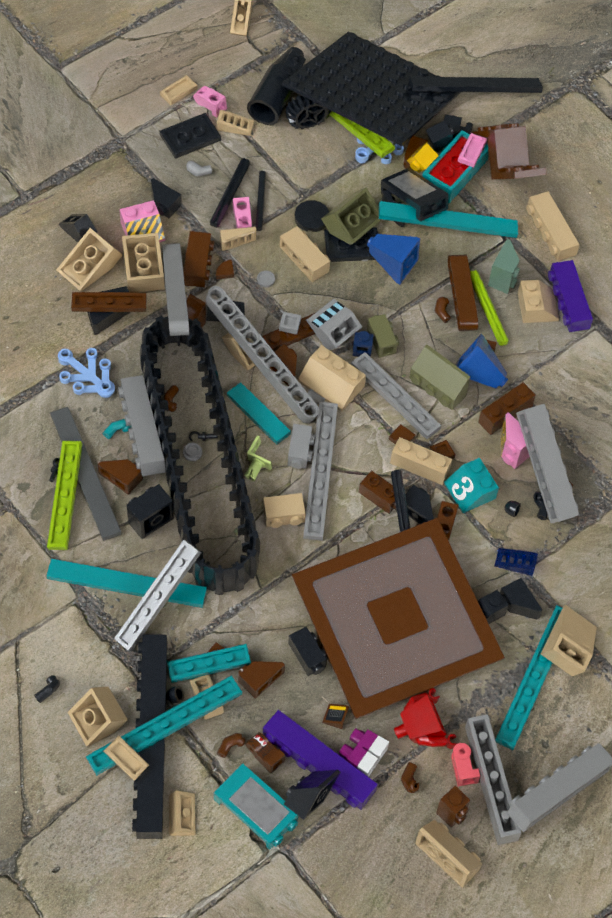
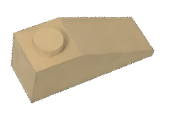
M235 0L230 34L247 36L254 0Z

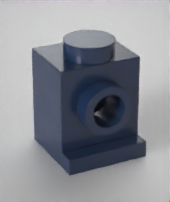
M367 331L355 332L352 356L359 357L365 352L371 357L374 334H369ZM357 347L368 348V351L357 350Z

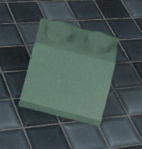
M509 239L505 241L492 265L488 286L506 294L509 293L511 288H515L520 268H518L520 260Z

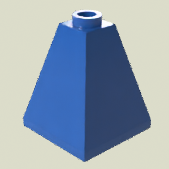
M376 234L375 237L369 239L367 246L369 247V253L393 280L400 285L418 261L420 238Z
M482 334L457 360L456 366L468 374L470 380L493 388L503 387L508 381V378H506L507 372Z

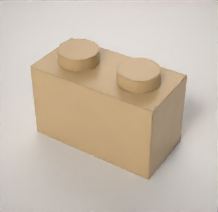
M302 493L263 498L266 527L278 528L282 525L305 523L306 513Z

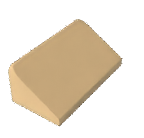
M176 790L169 795V835H195V793Z

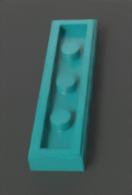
M241 382L227 392V397L276 445L291 434V430Z
M247 644L167 662L171 683L251 664Z

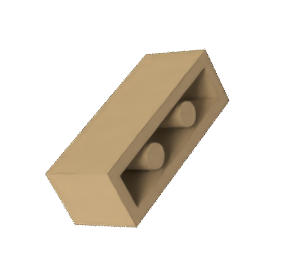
M298 226L280 236V248L311 282L329 272V257L323 254L317 244L312 242L307 234L301 231Z
M400 437L392 451L390 464L440 485H443L452 463L451 458Z

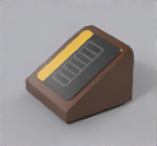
M329 704L322 723L342 729L349 706Z

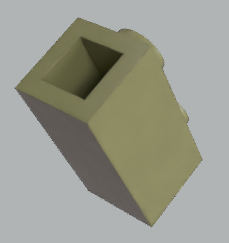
M386 314L374 315L368 318L367 330L369 334H374L373 345L378 357L396 354L399 339L397 335H394L392 322L387 319Z

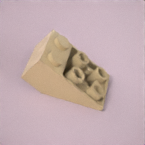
M564 605L541 655L571 676L583 673L593 655L597 627L570 607Z

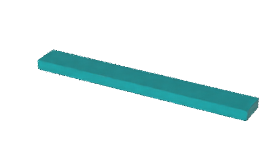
M379 202V219L512 238H517L518 220L445 210L420 222L416 219V209L410 205Z
M51 559L46 578L49 580L144 597L156 580L154 577ZM180 582L167 602L203 608L207 587Z
M556 605L495 739L496 743L511 750H514L552 665V662L542 656L541 652L563 609Z
M231 675L126 733L121 738L138 753L242 695V690ZM110 743L86 756L96 776L117 765L103 752Z

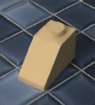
M229 332L222 337L230 354L246 370H250L255 366ZM246 338L248 342L253 343L251 338Z

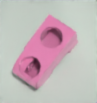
M203 86L193 95L196 103L212 111V115L216 118L220 110H227L226 97L212 88Z
M249 197L233 198L236 228L252 227Z

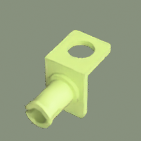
M258 435L247 452L248 460L252 461L244 476L247 479L251 477V481L256 480L262 467L268 470L272 469L271 461L255 454L261 443L260 436Z

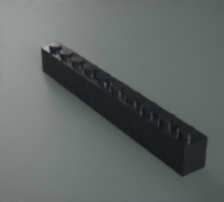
M143 634L142 642H138V654H142V661H138V673H141V680H137V692H141L140 699L136 700V711H140V718H136V728L166 712L167 635ZM165 738L139 752V756L149 766L134 781V791H137V798H133V811H137V817L132 819V832H136L137 839H163Z

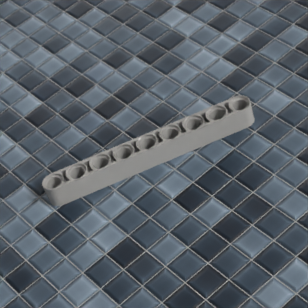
M180 243L162 244L170 336L189 335Z
M219 286L211 287L205 299L207 306L303 423H312L319 413L318 405L226 292ZM212 295H215V296H217L219 299H218V300H215V299H213L211 296H212ZM223 310H229L231 314H226ZM234 324H240L242 328H237ZM246 338H251L254 343L248 342ZM258 352L264 353L266 357H260ZM270 367H275L277 372L272 371ZM281 381H286L289 386H284ZM293 396H299L301 401L295 400ZM305 410H310L313 415L306 414Z

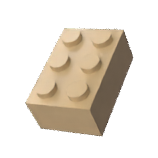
M158 233L122 236L129 292L165 290Z

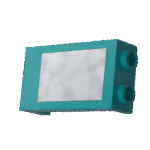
M243 763L214 792V801L219 805L221 803L224 804L266 843V847L269 850L273 846L277 847L283 841V835L287 831H293L299 823L298 815L284 805L285 800Z

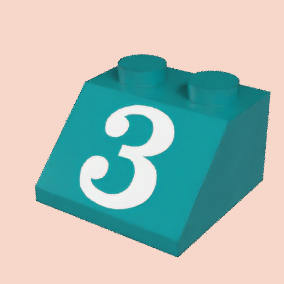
M480 457L462 465L444 481L446 488L456 504L459 505L458 507L462 513L496 499L499 490L498 485Z

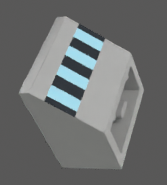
M332 299L306 320L328 350L337 348L362 328L353 312L336 299Z

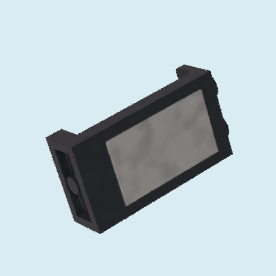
M410 168L381 179V194L383 191L388 190L415 208L416 219L420 222L448 209V193Z

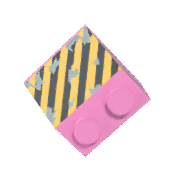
M154 200L120 209V221L126 236L158 233L159 242L165 241L160 215Z
M507 413L501 430V457L507 465H511L516 469L530 456L519 421L510 413Z

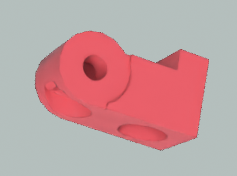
M465 743L456 744L451 755L458 787L477 784L480 779L479 769L472 768L470 760L471 749Z

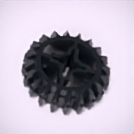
M298 94L296 98H292V101L288 102L285 113L291 126H294L295 129L301 128L303 130L304 128L308 129L319 125L321 122H325V118L329 117L331 110Z

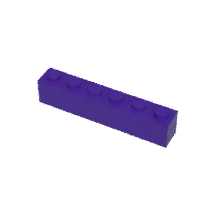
M277 710L263 727L262 734L268 741L280 748L286 757H292L296 760V764L303 770L307 769L311 773L315 771L339 770L341 773L331 791L336 795L340 794L346 798V802L350 806L358 807L362 810L376 792L378 786L376 782L280 710Z

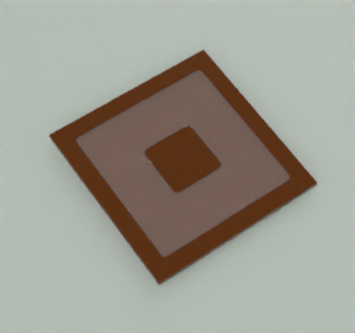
M438 518L292 574L295 585L355 719L505 659Z

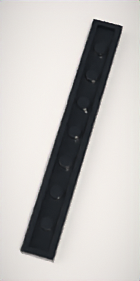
M409 77L412 91L542 93L543 90L539 78Z

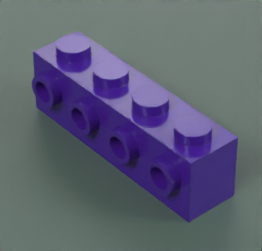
M574 261L552 263L551 269L548 271V278L553 283V293L558 298V308L563 313L564 326H567L569 332L590 329L593 318Z

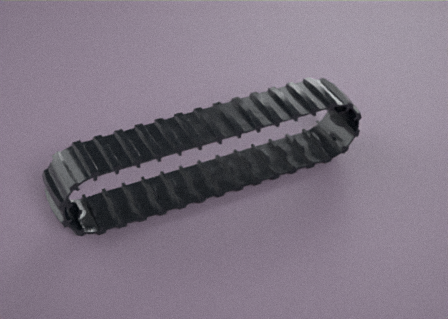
M159 316L155 318V322L150 327H145L142 333V344L139 353L140 365L165 460L166 479L170 497L173 500V510L181 543L183 540H186L196 548V544L199 543V534H192V527L195 526V516H188V510L191 509V499H184V493L187 492V482H180V476L184 475L183 466L176 465V460L180 459L179 449H173L172 443L176 442L175 432H169V427L172 426V417L165 416V411L168 410V400H161V395L165 394L164 384H158L157 381L161 378L160 368H154V364L157 363L159 347L164 349L165 345L170 343H177L178 346L181 343L187 344L188 347H192L194 356H200V361L197 362L198 372H204V377H201V386L208 387V393H205V402L212 403V409H209V418L216 419V425H213V435H220V441L217 442V451L224 452V458H221V467L228 468V474L225 475V484L232 485V491L229 492V500L236 501L233 517L240 518L237 533L238 535H244L245 542L242 543V553H247V556L241 555L240 564L237 561L231 565V568L222 569L221 565H218V568L210 566L209 561L205 563L203 551H200L201 554L188 573L193 574L197 586L207 587V589L214 591L215 595H223L224 592L234 590L239 592L244 589V585L249 579H254L257 573L260 539L256 530L250 499L247 496V487L243 479V471L239 462V455L209 335L201 328V322L197 319L192 320L188 318L189 335L170 336L168 316Z

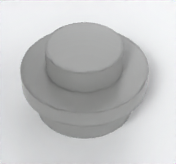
M188 443L183 449V455L189 461H196L202 456V448L197 443Z

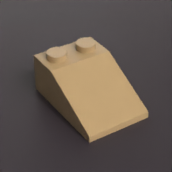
M90 228L56 271L82 292L110 271L123 254Z

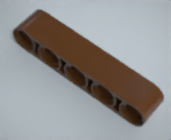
M467 254L448 255V271L458 330H478V316Z

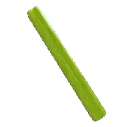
M477 270L470 271L473 288L500 346L507 345L508 337Z

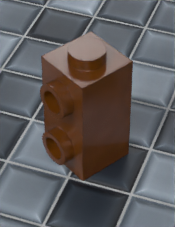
M371 470L361 481L359 493L390 514L393 509L396 510L393 485Z
M455 785L440 799L436 814L451 828L456 823L460 825L467 818L466 814L470 810L468 806L471 800Z

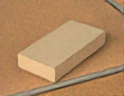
M186 75L160 91V96L170 105H173L197 90V84Z
M117 736L103 751L133 781L149 766L120 736Z

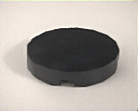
M307 200L296 207L294 214L295 222L304 231L313 230V232H318L326 227L321 218L328 214L329 210L326 205L319 201Z

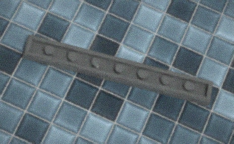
M65 407L50 412L61 442L81 441L83 444L78 483L102 540L105 541L121 535L119 525L69 408Z

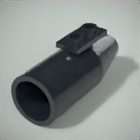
M290 47L267 69L247 104L249 115L257 122L264 125H274L278 122L294 91L282 86V82L299 70L306 61L301 49Z

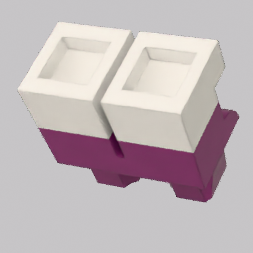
M355 728L349 740L356 743V747L353 749L349 745L344 744L339 751V755L369 777L387 751L389 741L368 729L366 732Z

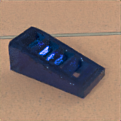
M498 548L494 567L533 576L538 553ZM503 555L507 556L505 562H501ZM511 557L514 558L513 563H509ZM518 559L522 560L521 564H517Z

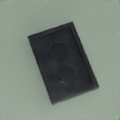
M206 113L159 131L161 138L175 159L221 141V135Z
M377 227L371 228L351 245L330 234L328 229H325V250L330 262L375 260L369 253L367 243L371 237H375L378 234Z

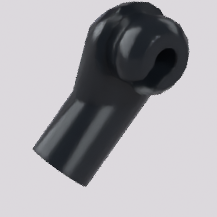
M537 491L533 495L534 502L539 508L537 518L546 520L547 510L541 492Z
M55 675L49 676L46 680L48 685L34 694L39 703L51 696L60 686V680Z

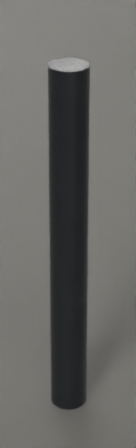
M263 170L259 172L255 226L257 231H262L266 183V172Z

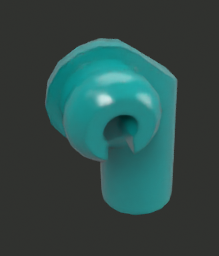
M125 419L112 422L102 434L107 439H110L117 430L122 429L123 432H127L131 428L126 426Z

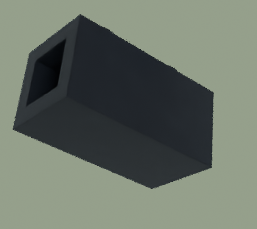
M306 626L290 634L288 644L307 676L317 675L325 669L328 657L325 650L319 648L315 634L310 632Z

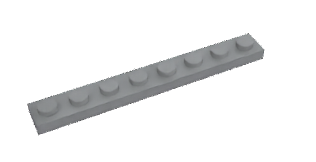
M319 402L303 539L323 541L338 404Z

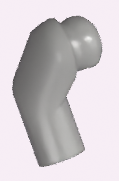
M188 161L186 164L187 170L196 177L212 174L210 165L201 167L194 161Z

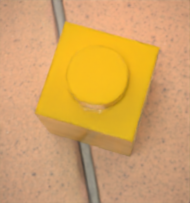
M426 143L420 146L407 161L414 171L420 173L426 170L439 155Z

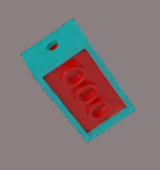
M463 130L460 131L422 174V177L448 193L449 204L489 158L488 145L486 144L474 168L458 162V158L470 134Z

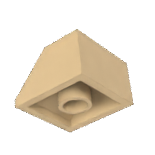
M540 280L521 281L518 298L523 323L559 321L553 289Z
M109 686L91 688L67 712L86 746H91L115 733L128 720Z

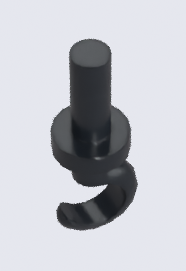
M192 431L189 434L190 441H193L191 439L193 434H197L198 439H202V441L218 439V435L206 434V432L200 434L197 431Z
M55 458L52 462L50 482H54L58 474L59 465L55 462L59 461L60 458Z

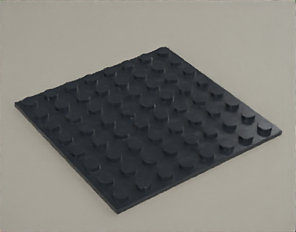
M352 32L344 34L282 82V86L400 146L404 145L461 93L412 91L409 83L410 76H441L434 75L427 69L420 68L414 65L413 62L406 61L400 58L399 55L392 54L383 47H378L369 40L362 39Z

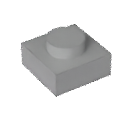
M283 312L279 331L297 334L301 315Z

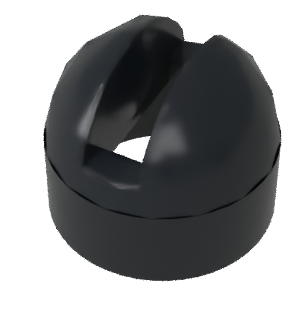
M511 500L506 503L504 510L508 515L516 517L521 503Z
M175 686L168 689L166 698L171 703H179L184 699V692L180 686Z

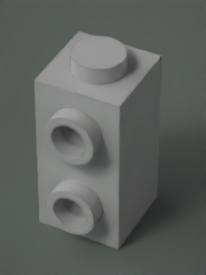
M293 424L288 466L296 469L307 468V461L311 462L313 450L309 449L310 445H314L315 434H312V426Z

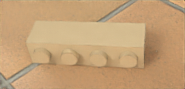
M549 191L529 197L528 205L526 206L527 212L534 219V224L542 233V238L544 242H547L551 254L555 256L557 261L576 256L579 243Z

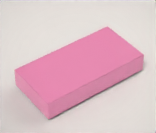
M471 133L458 158V162L474 168L486 145L487 139Z

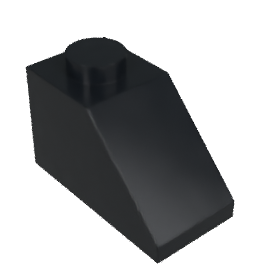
M155 178L151 179L152 197L159 215L169 219L182 205L181 194Z
M71 214L59 223V226L76 242H79L90 228L96 233L98 232L87 214Z
M413 484L405 494L409 517L419 524L433 520L429 494L423 488H418Z
M522 578L501 588L500 594L507 602V610L510 613L536 620L540 618L543 609Z
M498 589L478 600L488 624L506 615L508 604Z

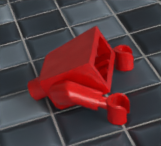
M435 688L430 689L428 694L422 693L410 698L404 710L400 713L403 724L395 727L394 732L398 739L408 735L410 740L421 746H446L449 749H453L458 743H451L450 739H455L457 736L450 734L447 738L445 737L447 733L435 706L440 696H432L436 692Z

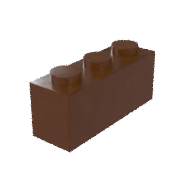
M190 231L183 271L185 286L205 288L206 281L210 279V270H208V266L212 265L210 251H214V241L211 240V233Z
M523 382L481 410L478 423L492 435L502 428L507 413L516 418V412L531 408L536 394Z

